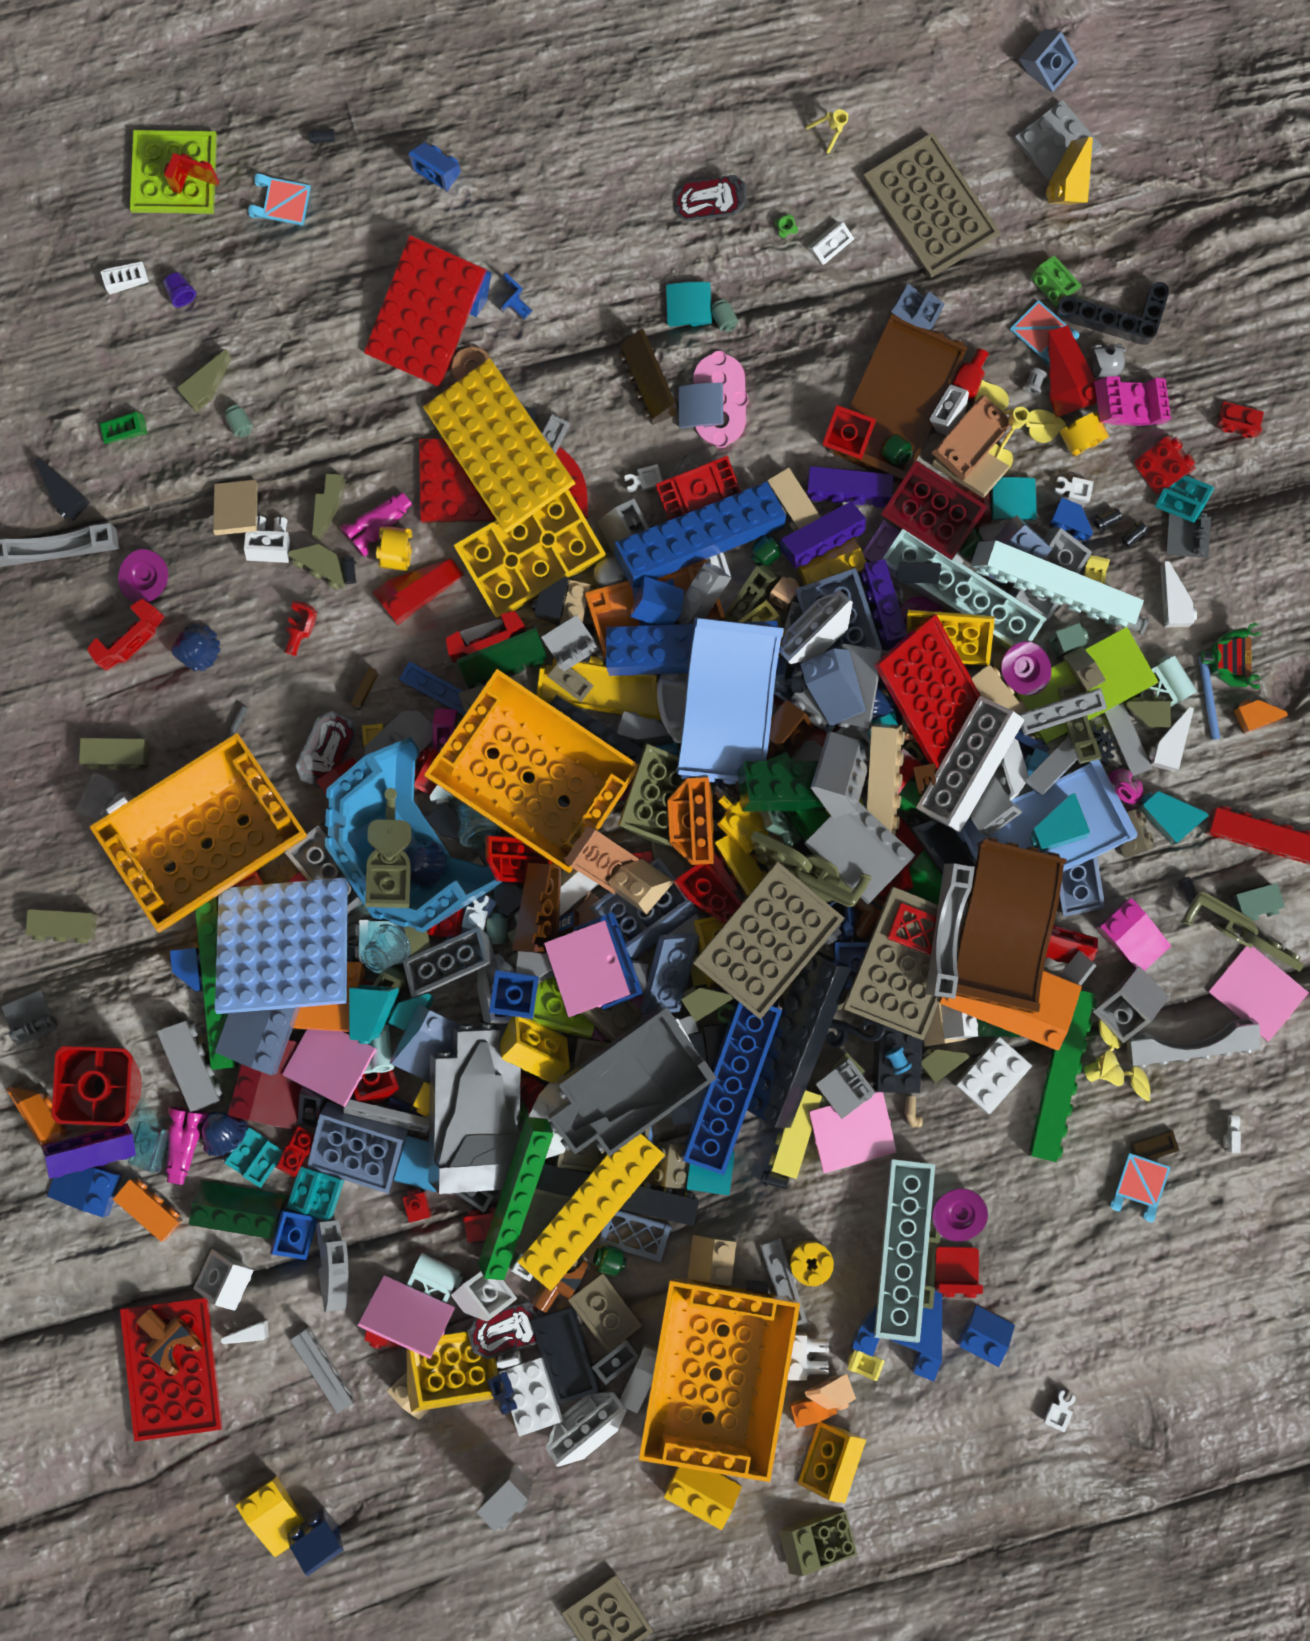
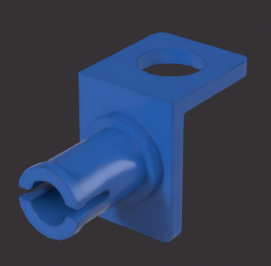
M505 272L502 279L515 293L501 307V312L503 313L507 308L511 307L525 320L533 310L520 299L523 288Z

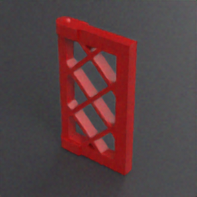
M900 903L887 934V939L931 956L932 944H930L926 933L934 930L935 926L925 931L920 919L923 918L936 924V916ZM904 912L914 914L915 918L905 923L903 920ZM918 921L921 933L911 937L906 925ZM899 928H904L908 939L896 936ZM923 935L927 947L913 943L912 939Z

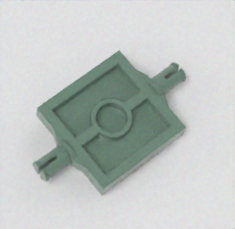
M759 811L762 815L765 829L770 833L779 835L785 845L792 847L793 843L797 844L801 840L800 834L785 811Z

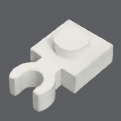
M658 464L637 469L638 476L633 474L624 476L625 481L632 480L634 482L632 486L627 487L628 492L635 491L638 486H642L643 491L656 488V483L662 481Z
M1064 477L1057 478L1056 482L1062 483L1063 488H1055L1054 493L1059 495L1069 493L1068 499L1089 503L1094 481L1073 477L1071 482H1068Z
M485 896V900L482 903H479L477 899L473 901V908L467 906L462 923L463 928L472 930L480 927L484 930L488 912L483 911V907L489 903L488 896Z
M1228 1115L1227 1135H1224L1223 1145L1226 1148V1152L1240 1153V1116Z
M1061 1389L1057 1395L1058 1404L1051 1402L1043 1423L1065 1433L1073 1414L1068 1407L1075 1402L1076 1397L1071 1394L1070 1399L1065 1401L1063 1399L1065 1391Z

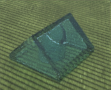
M139 1121L134 1139L136 1156L129 1157L128 1163L148 1172H160L168 1146L169 1128Z

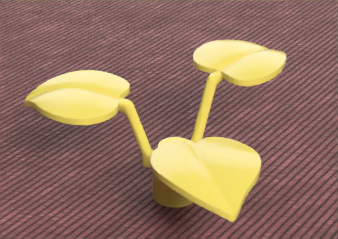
M982 380L980 389L975 397V402L981 395H986L1005 415L1010 414L1008 418L1011 426L1010 431L1000 447L995 444L988 452L1009 465V468L1013 462V455L1009 450L1003 448L1015 429H1019L1025 424L1026 427H1030L1029 435L1032 439L1040 443H1047L1053 440L1066 425L1061 418H1056L1055 414L1046 410L1036 409L1029 413L1025 407H1017L1015 410L1003 411L1009 404L1008 394L1001 387Z
M1099 1018V1031L1105 1043L1109 1045V1049L1100 1057H1097L1096 1062L1084 1067L1087 1079L1091 1082L1104 1079L1116 1086H1121L1124 1084V1076L1131 1077L1130 1082L1134 1091L1144 1100L1150 1101V1084L1145 1072L1136 1066L1132 1067V1072H1123L1115 1054L1112 1052L1114 1047L1117 1049L1121 1047V1040Z

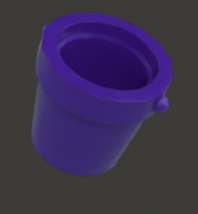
M172 273L164 279V287L174 307L186 306L196 297V291L193 286L186 281L181 273Z

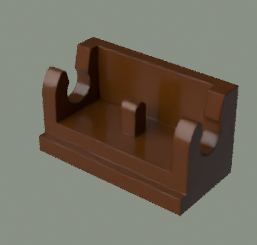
M935 763L913 767L919 796H923L925 793L924 784L929 785L931 782L934 786L936 783Z

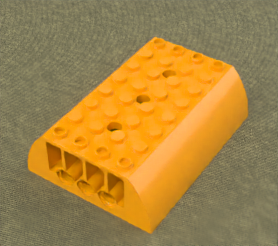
M496 669L426 771L424 777L567 873H570L573 868L566 864V860L563 858L568 856L577 839L585 831V826L588 828L592 827L597 831L600 829L635 776L638 764ZM495 748L499 752V757L497 759H490L487 756V750ZM525 772L532 773L534 775V782H524L523 774ZM561 796L568 797L570 801L569 806L561 807L558 803V798Z
M238 733L90 826V829L158 933L307 838L305 831ZM241 817H249V822L246 825L241 826L238 824ZM205 840L213 841V845L209 849L202 848V843ZM169 863H175L176 869L173 872L168 873L165 871Z
M670 1279L639 1460L770 1482L800 1303L772 1293L747 1291L743 1288L711 1284L691 1279ZM721 1324L729 1327V1332L725 1336L717 1334V1328ZM713 1368L721 1370V1377L717 1380H713L709 1376ZM705 1412H711L714 1415L713 1421L709 1424L702 1421V1415Z

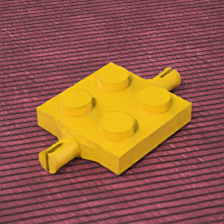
M724 795L718 802L727 811L717 825L747 855L754 849L751 840L754 831L768 836L769 832L763 825L764 821L759 811L742 812L741 799L732 804Z

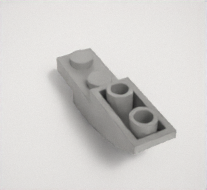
M339 1220L319 1222L316 1224L322 1267L318 1268L324 1312L346 1309L348 1294L346 1240L342 1241Z

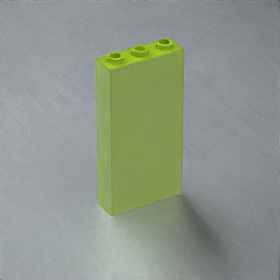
M1128 627L1085 649L1094 659L1106 679L1103 684L1094 689L1101 688L1107 709L1087 715L1089 721L1158 683L1156 676ZM1063 661L1051 668V679L1043 691L1035 695H1023L1014 691V696L1018 702L1022 701L1029 711L1060 701L1058 688L1077 684V681L1067 663ZM1066 722L1033 732L1035 738H1039L1048 744L1068 733Z

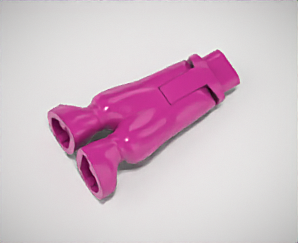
M403 492L396 497L392 495L391 498L372 510L358 516L353 524H342L340 529L346 538L352 541L357 551L363 557H366L369 554L368 544L379 540L380 527H392L407 513L406 509L412 503ZM365 531L362 535L356 537L359 532Z
M1115 769L1108 776L1115 793L1128 804L1139 802L1143 797L1144 789L1142 782L1138 779L1132 781L1133 774L1127 769Z
M169 1107L168 1114L173 1122L168 1129L167 1169L165 1172L168 1173L167 1182L183 1185L200 1137L198 1125L204 1122L209 1113L202 1111L190 1112L185 1108ZM187 1116V1125L186 1128H184L183 1122Z

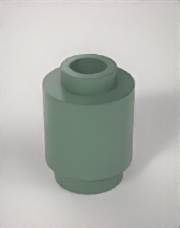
M725 299L715 302L711 308L719 330L725 332L734 330L738 319L731 304L727 303Z
M233 405L224 412L226 415L225 419L234 436L242 438L251 433L253 425L243 408H240L239 405Z
M491 914V918H487L486 934L489 936L491 944H506V939H508V918H504V914Z

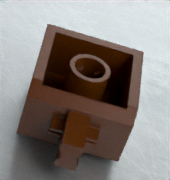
M788 700L777 707L775 714L771 718L766 761L787 752L790 758H793L815 731V727L807 714Z

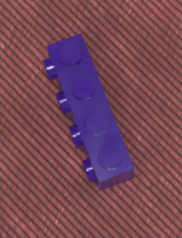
M810 466L806 495L813 501L828 500L834 503H849L852 501L854 505L858 506L867 504L883 508L887 506L892 498L893 475Z
M851 501L782 538L781 552L794 568L806 565L817 556H822L828 550L843 545L852 537L861 535L865 531L866 518Z
M883 559L865 563L862 572H860L862 584H865L866 598L868 603L871 604V614L874 623L877 625L880 642H882L883 649L887 650L893 648L908 634L886 560Z
M128 1123L41 1146L44 1165L49 1179L136 1156L133 1134Z

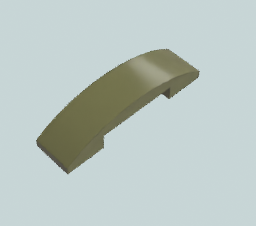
M1079 683L1058 688L1060 700L1082 693ZM1087 715L1067 721V730L1079 763L1101 759L1096 738L1094 739Z
M933 1220L930 1221L923 1308L933 1309L936 1272L935 1250L940 1242V1234L936 1230Z

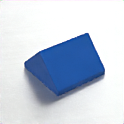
M643 576L630 617L653 625H673L682 613L684 590Z
M290 1209L282 1210L270 1254L307 1260L318 1218Z

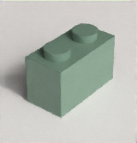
M1080 623L1056 631L1049 639L1056 659L1067 655L1081 646L1084 647L1088 643V634L1086 629L1081 627Z
M1278 883L1231 896L1235 910L1248 916L1252 921L1259 920L1258 915L1266 913L1267 917L1280 914L1279 909L1285 908Z

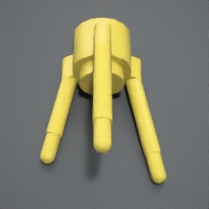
M841 109L836 110L834 113L828 112L825 116L806 125L805 128H812L828 120L829 127L835 130L826 150V153H830L842 128L848 122L849 114Z

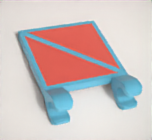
M258 173L255 174V185L268 187L264 209L255 205H249V216L304 226L311 185L270 178Z
M1038 300L1010 328V331L1050 367V358L1047 351L1048 332L1066 326V324ZM1070 328L1077 342L1079 333L1076 330Z
M1128 1153L1110 1207L1115 1211H1120L1124 1197L1146 1204L1148 1206L1144 1212L1143 1219L1148 1222H1154L1157 1207L1171 1167Z

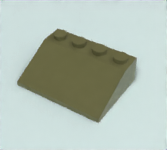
M645 744L618 826L662 846L673 847L670 844L668 799L686 780L676 773L678 756Z

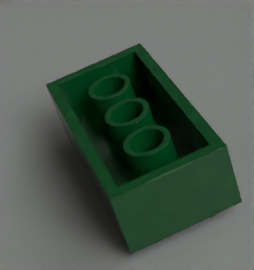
M744 761L737 771L742 812L825 811V806L811 789L819 761Z

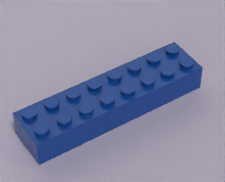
M765 482L615 542L614 555L633 589L641 585L643 576L656 580L784 528L786 514L768 482Z
M777 621L740 622L778 627ZM694 624L606 627V668L609 676L688 673ZM778 654V660H777L776 670H777L778 664H779V654Z
M736 1000L711 1070L717 1079L705 1087L681 1155V1159L684 1162L721 1175L725 1174L781 1016V1009L771 1006L765 1015L759 1019Z

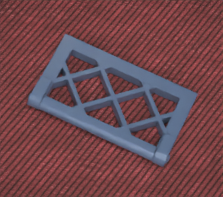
M618 1210L615 1215L625 1218L626 1221L614 1226L611 1219L602 1230L599 1244L616 1247L624 1252L661 1262L668 1235L671 1231V1225ZM634 1220L644 1223L646 1227L635 1233L629 1221ZM628 1223L633 1234L622 1240L616 1228ZM654 1226L663 1229L662 1236L656 1238L650 1227ZM648 1229L654 1240L642 1246L637 1234ZM615 1231L619 1239L618 1243L607 1240L609 1232ZM635 1236L640 1248L627 1246L623 1242ZM656 1242L658 1246L657 1254L645 1251L644 1248Z

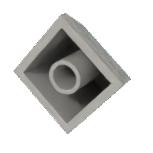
M1138 966L1112 990L1093 1012L1124 1043L1152 1022L1169 996Z

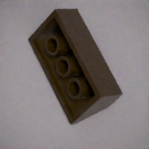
M642 328L620 344L621 352H618L622 364L626 363L629 369L626 373L630 383L634 382L637 389L634 392L638 401H642L645 406L642 410L646 420L650 419L652 425L676 416V403Z

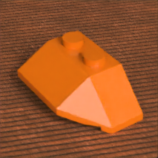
M709 777L687 778L668 799L670 844L691 865L714 864V823Z
M8 1087L6 1089L40 1147L65 1139L67 1131L64 1126L65 1124H57L51 1117L52 1098L49 1095L46 1096L45 1093L20 1087Z

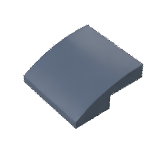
M907 284L891 312L912 325L931 330L945 303L931 292L924 296L910 284Z
M700 383L679 386L680 428L686 429L697 426L706 428L723 425V383Z

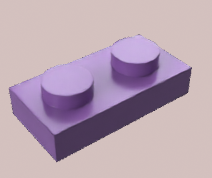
M883 521L862 552L865 560L868 562L882 560L901 531Z

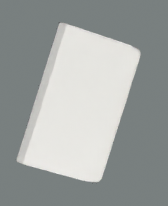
M838 221L808 245L807 248L824 265L854 238L844 222Z

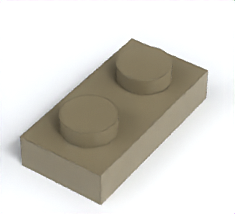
M556 664L547 676L580 702L584 700L594 687L593 684L571 667L563 671Z

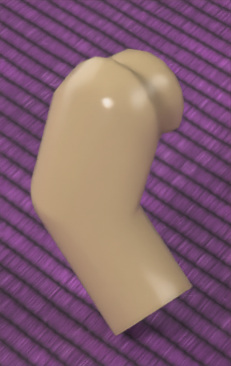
M907 1096L905 1097V1115L909 1126L912 1128H920L923 1118L916 1116V1097Z

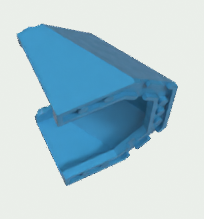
M409 737L365 755L326 789V797L329 798V808L326 809L325 826L328 827V836L325 837V847L365 905L367 860L371 853L376 850L368 843V826L374 820H385L386 798L384 793L388 788L395 789L397 792L395 820H404L411 826V843L403 851L405 852L407 848L420 843L422 840L435 841L443 847L447 864L444 873L439 877L440 880L434 883L432 887L426 886L422 888L419 884L410 880L409 908H366L373 918L390 920V923L403 927L410 926L415 928L416 931L423 933L494 889L501 881H496L489 865L485 867L451 857L414 802L415 761L419 757V748L413 738Z

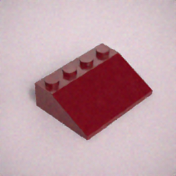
M916 460L881 515L950 560H953L989 506Z
M288 1040L277 1074L269 1075L241 1064L228 1113L229 1116L295 1130L298 1120L299 1096L303 1085L282 1074L300 1042Z

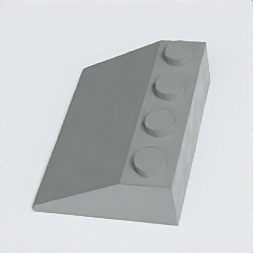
M858 802L855 812L835 819L831 816L805 842V845L815 855L829 860L838 868L840 878L852 890L858 884L860 874L870 875L872 880L869 881L866 890L861 896L867 904L915 856L860 802Z

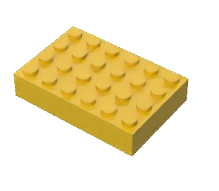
M569 490L563 492L508 533L503 530L496 520L454 545L496 619L502 618L501 614L515 611L534 600V598L539 596V592L563 577H569L570 579L607 557Z

